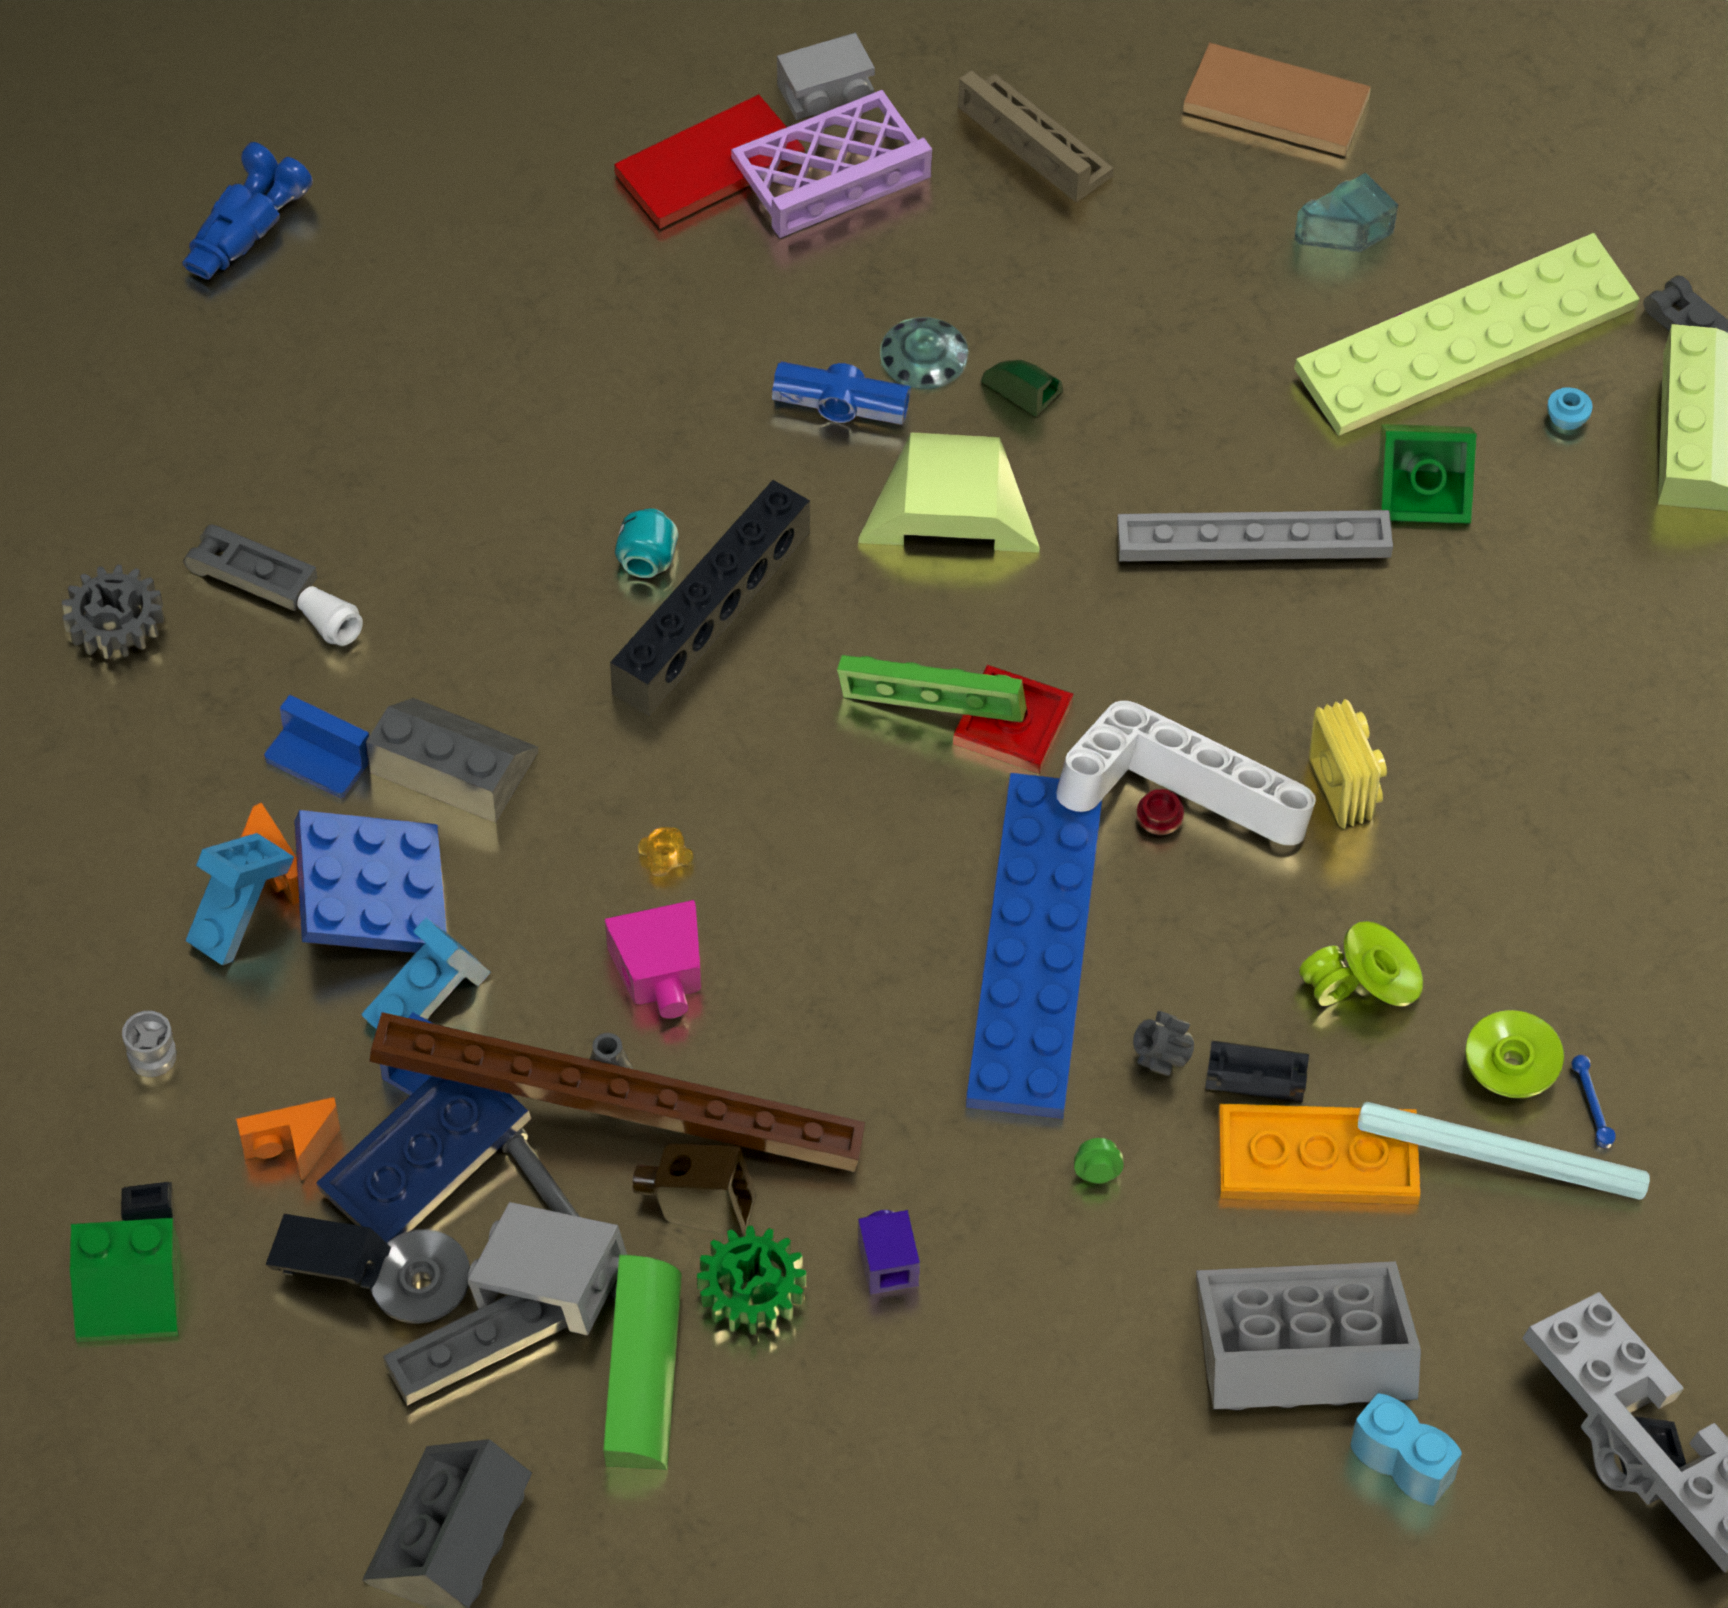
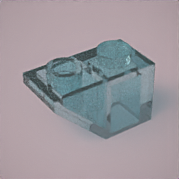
M1363 173L1351 181L1340 183L1334 191L1320 199L1307 202L1298 211L1294 239L1300 245L1362 252L1394 233L1398 204L1367 173Z

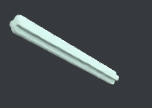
M1371 1102L1363 1103L1358 1116V1128L1362 1131L1638 1200L1643 1199L1648 1191L1650 1175L1644 1170Z

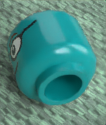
M648 508L631 512L622 521L615 546L617 560L629 574L639 578H650L656 574L663 573L671 566L679 537L677 526L663 512L657 509Z

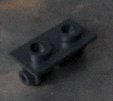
M1212 1040L1205 1089L1303 1102L1309 1054Z

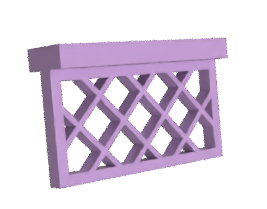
M880 90L731 149V158L771 215L772 228L778 237L782 238L930 178L932 148L925 138L919 140L916 138L884 91ZM877 107L885 115L883 123L861 119L862 113ZM834 124L849 128L845 139L824 134L823 132L826 127ZM860 130L877 134L874 146L852 141L855 131ZM885 137L902 140L905 144L894 150L881 148ZM798 139L810 142L811 145L806 154L786 149L787 143ZM818 145L839 149L840 152L837 160L814 156ZM847 152L869 157V160L857 165L843 163ZM760 154L772 157L773 160L768 169L752 165L748 158ZM785 160L801 164L802 168L799 175L796 176L777 171L780 161ZM810 167L832 172L831 175L819 180L806 178ZM772 182L794 187L792 191L777 197H773L769 191Z

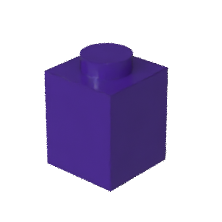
M880 1210L871 1213L867 1217L859 1218L858 1245L869 1294L919 1286L920 1261L908 1210L899 1212Z

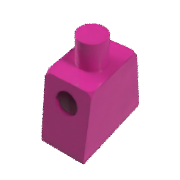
M691 900L606 918L607 948L633 1002L641 1005L657 1001L660 1015L663 1018H676L685 1014L689 1008L685 995L696 993L701 989L695 901Z

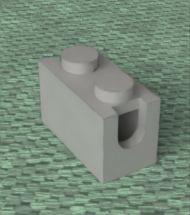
M856 33L777 56V85L796 120L819 115L874 93V88L868 77L875 75V67Z

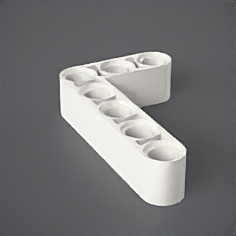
M1118 701L1110 705L1067 753L1056 792L1058 801L1066 808L1080 812L1089 811L1097 806L1129 769L1282 845H1295L1303 841L1316 802L1314 793L1303 784L1131 701Z

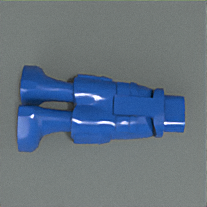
M250 142L241 154L242 165L248 174L244 185H229L219 200L215 202L211 214L200 227L195 239L189 243L191 252L183 260V266L189 272L209 280L218 269H227L230 266L229 261L232 262L244 256L254 245V241L262 238L279 221L280 213H278V210L290 201L301 198L311 188L313 179L304 165L291 157H285L278 165L275 157L266 147L256 142Z

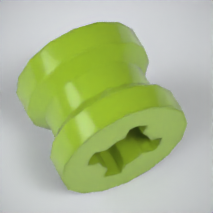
M1334 945L1316 951L1299 968V975L1304 982L1312 984L1315 988L1314 996L1321 1006H1329L1342 1001L1360 983L1351 968L1346 967L1344 964L1345 955L1338 946Z

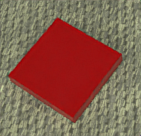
M987 665L983 672L985 675H1006L1011 678L1022 679L1027 707L1023 721L1015 722L963 714L953 735V745L1040 774L1073 704L1074 694Z

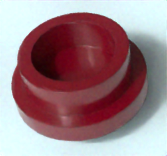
M1155 789L1147 793L1139 801L1136 815L1143 829L1153 834L1165 835L1174 832L1181 826L1184 818V808L1173 792L1166 789Z

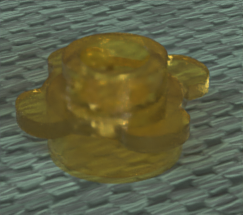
M658 828L651 832L648 837L643 838L638 845L639 853L646 856L650 862V872L658 877L667 875L668 871L675 867H687L694 859L693 851L685 847L682 832L677 828ZM668 850L670 851V853L664 855L662 854V851Z

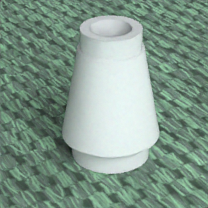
M314 586L306 588L300 594L297 601L298 608L303 611L304 615L327 643L344 646L357 638L361 632L363 620L355 605L319 590Z

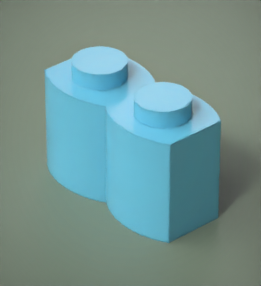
M1379 1393L1376 1394L1356 1418L1350 1443L1354 1454L1366 1466L1379 1473L1392 1475L1395 1483L1405 1494L1418 1502L1433 1506L1455 1480L1462 1456L1458 1445L1446 1433L1433 1426L1419 1423L1415 1414L1404 1403L1391 1396Z

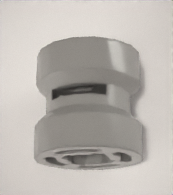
M141 1011L132 1015L125 1022L122 1028V1038L131 1069L145 1077H157L169 1071L176 1061L177 1050L168 1019L155 1011Z

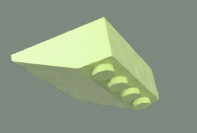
M1671 325L1663 352L1658 505L1728 511V333L1720 329Z

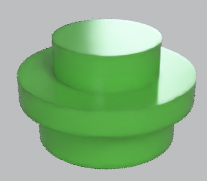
M1093 1138L1085 1141L1080 1145L1074 1157V1170L1076 1174L1083 1180L1092 1183L1108 1182L1119 1176L1124 1168L1122 1153L1117 1149L1114 1142L1105 1138Z

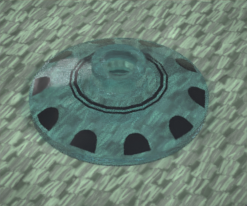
M918 317L902 321L886 333L881 343L880 358L888 375L900 384L911 386V388L934 389L951 383L961 375L968 361V346L960 331L951 324L935 318Z

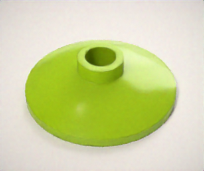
M1369 921L1358 922L1346 932L1344 937L1345 957L1356 978L1370 993L1378 999L1395 1006L1409 1005L1420 996L1423 989V977L1420 966L1408 946L1395 933L1380 924Z
M1516 1010L1495 1012L1481 1019L1471 1030L1465 1048L1467 1065L1476 1080L1488 1090L1511 1098L1531 1097L1547 1090L1558 1079L1564 1062L1563 1046L1554 1029L1541 1018ZM1515 1059L1520 1065H1512L1505 1060Z

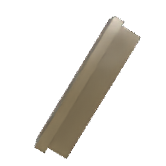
M971 70L959 78L958 108L1076 203L1113 177L1114 168L996 73L984 80ZM1091 168L1095 171L1092 175H1090Z

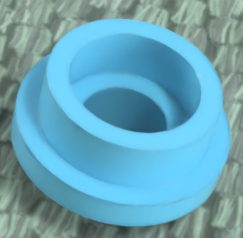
M1566 387L1558 389L1550 395L1547 411L1552 422L1557 427L1573 430L1581 427L1590 418L1593 406L1591 399L1586 393L1576 388Z

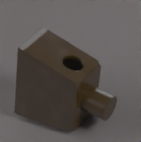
M670 1143L664 1147L659 1166L638 1164L633 1175V1192L635 1194L657 1196L667 1221L727 1235L728 1230L732 1229L738 1237L745 1236L757 1195L740 1147Z

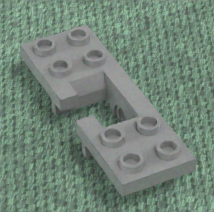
M1600 1292L1531 1325L1522 1339L1588 1414L1581 1428L1592 1440L1594 1464L1602 1482L1616 1491L1637 1492L1647 1505L1661 1499L1724 1573L1728 1571V1437L1713 1423L1698 1431L1689 1443L1700 1457L1680 1468L1673 1463L1633 1417L1631 1412L1650 1402H1653L1660 1409L1675 1401L1684 1388ZM1614 1453L1624 1462L1627 1475L1623 1474L1617 1467Z

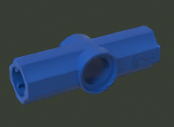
M781 361L778 363L775 372L772 400L817 408L824 418L837 423L850 422L855 416L902 425L908 412L911 386L865 378L860 369L847 363L833 364L828 370Z

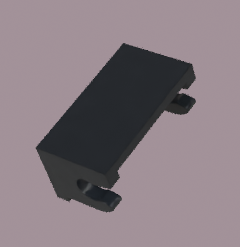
M283 1214L266 1265L271 1270L281 1271L282 1269L283 1274L294 1275L296 1272L346 1280L352 1284H359L362 1278L361 1287L371 1289L377 1282L385 1256H389L391 1246L369 1227Z

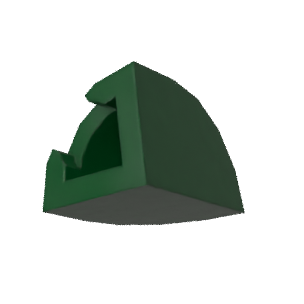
M1024 360L999 362L986 370L981 379V382L1035 417L1063 391L1062 381L1037 365Z

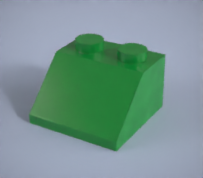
M1381 424L1378 467L1380 510H1389L1390 521L1471 523L1477 433L1471 427Z
M173 1218L71 1224L70 1279L76 1341L93 1342L179 1336L180 1245Z

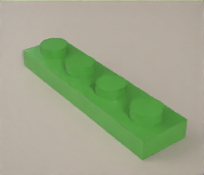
M846 655L841 656L837 668L843 698L1015 722L1023 721L1027 708L1022 679H1015L1006 675L993 676L966 672L957 668L941 669L921 666L913 662L898 663L877 660L869 656L854 657Z

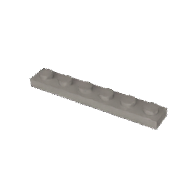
M1389 510L1118 514L1119 561L1391 558L1393 550Z

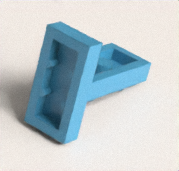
M258 833L202 849L196 866L211 875V878L185 941L221 965L233 962L265 881L287 874L294 856Z
M425 917L413 931L425 944L361 1015L376 1029L381 1012L406 1018L414 1012L427 1020L465 977L479 987L491 972L458 941Z

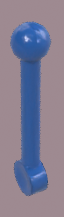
M1577 1055L1572 1059V1069L1580 1075L1597 1127L1595 1142L1601 1148H1609L1615 1141L1616 1133L1606 1125L1588 1071L1591 1066L1590 1060L1585 1055Z

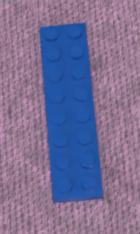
M1010 773L966 1108L1058 1119L1064 1118L1102 800L1089 811L1080 812L1066 808L1058 801L1056 795L1060 778Z

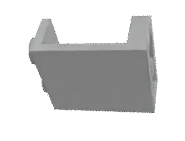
M509 1202L500 1220L495 1221L492 1225L489 1241L480 1258L475 1259L470 1266L468 1286L471 1288L478 1310L493 1303L498 1293L558 1305L562 1308L569 1331L588 1335L617 1279L619 1255H627L618 1225Z

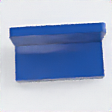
M289 695L280 706L283 730L265 752L266 763L338 798H344L369 765L366 745L369 732Z

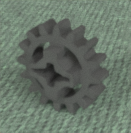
M116 565L113 573L107 574L102 566L97 567L98 576L93 579L86 574L80 575L82 587L70 585L68 587L70 599L62 600L64 612L62 618L65 630L70 632L72 643L75 646L84 643L86 654L89 655L100 648L103 650L104 658L106 659L110 658L113 650L119 649L120 653L126 657L129 656L128 647L131 645H135L142 650L146 648L145 635L155 638L158 636L156 624L164 623L163 602L160 590H155L154 581L151 577L142 580L140 570L137 568L128 575L123 574L122 565Z

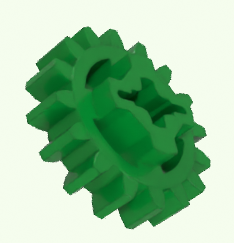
M753 1225L747 1226L746 1236L738 1237L732 1229L728 1230V1243L725 1245L713 1239L710 1242L712 1256L701 1255L700 1270L702 1272L697 1273V1289L702 1290L700 1292L702 1307L713 1306L712 1320L718 1322L724 1317H728L729 1328L733 1332L739 1328L741 1323L748 1324L750 1334H756L758 1323L763 1322L771 1331L775 1330L776 1317L778 1315L791 1320L793 1318L792 1304L802 1305L804 1301V1289L802 1287L806 1286V1270L801 1269L803 1267V1256L801 1252L790 1254L791 1240L787 1237L778 1243L774 1242V1229L768 1228L762 1237L756 1236ZM771 1261H774L781 1269L773 1267ZM722 1290L730 1292L732 1298H728Z

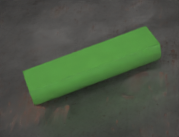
M619 1255L603 1449L606 1467L668 1470L682 1274L675 1266L654 1258Z

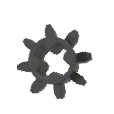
M1162 1011L1157 1012L1156 1021L1151 1019L1144 1020L1137 1027L1133 1038L1134 1049L1140 1054L1137 1061L1138 1064L1149 1067L1150 1070L1166 1076L1170 1075L1172 1066H1184L1190 1060L1194 1050L1193 1037L1187 1032L1190 1026L1189 1022L1177 1019L1176 1016Z

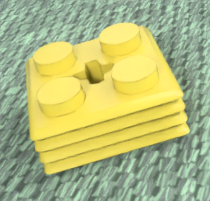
M1346 699L1343 700L1342 704L1335 701L1333 707L1326 704L1324 710L1320 707L1316 708L1309 751L1310 763L1339 827L1343 829L1346 828L1347 824L1354 827L1356 821L1360 824H1363L1365 819L1370 822L1372 821L1376 803L1383 801V793L1379 781L1380 778L1387 775L1386 763L1379 749L1372 751L1367 740L1369 739L1370 732L1365 715L1361 711L1355 713L1351 703Z

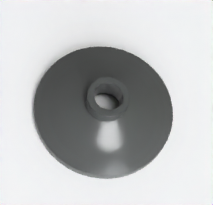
M419 1229L402 1233L387 1242L391 1246L389 1256H385L377 1282L371 1288L376 1303L386 1314L406 1323H427L447 1315L460 1304L469 1288L468 1272L470 1264L464 1249L456 1240L439 1231ZM421 1279L431 1281L424 1288H414L415 1284Z

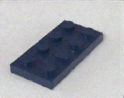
M431 1076L319 1179L316 1184L319 1191L355 1225L371 1228L387 1243L394 1237L414 1229L531 1119L529 1110L509 1093Z

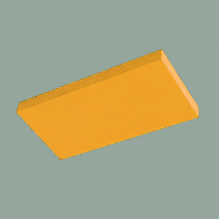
M1219 1104L1220 1199L1419 1205L1420 1174L1418 1144L1360 1130L1358 1128V1116L1361 1108ZM1399 1109L1417 1114V1109Z

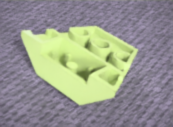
M910 433L858 538V543L904 545V535L995 539L994 550L1039 553L1040 549L1000 437Z

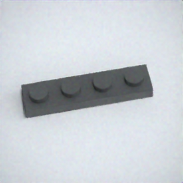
M507 1295L384 1355V1364L404 1401L409 1405L567 1328L568 1325L561 1306Z

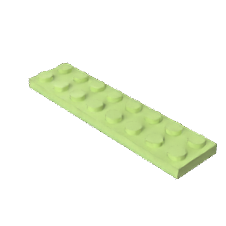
M1592 233L1296 359L1294 369L1337 435L1340 436L1631 311L1637 307L1640 298L1597 236Z

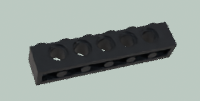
M772 480L610 662L612 694L650 716L810 534V500Z

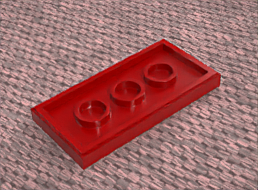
M758 94L615 163V175L659 229L749 186L750 184L731 158V149L787 127ZM798 139L787 143L786 149L805 153V148ZM759 154L748 158L752 165L769 169L773 158ZM781 160L777 168V171H780L794 163Z

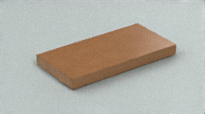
M1209 42L1184 100L1183 112L1346 156L1368 101L1371 86Z

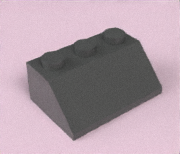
M415 698L388 706L366 741L371 774L495 823L539 752L538 746Z
M490 1439L427 1446L362 1580L372 1587L428 1608H470L471 1603L475 1601L482 1590V1580L492 1558L503 1545V1535L514 1512L524 1500V1490L532 1472Z

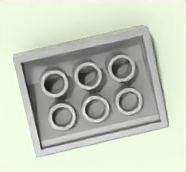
M1396 1261L1196 1270L1207 1379L1214 1409L1243 1410L1249 1407L1270 1406L1292 1408L1298 1405L1313 1404L1345 1405L1356 1402H1371L1377 1393L1391 1396L1399 1401L1418 1400L1421 1348Z

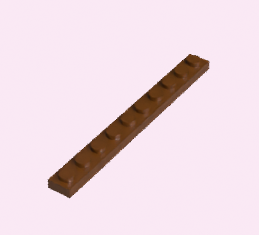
M381 1012L370 1052L369 1062L852 1172H855L859 1160L865 1122L384 1012Z

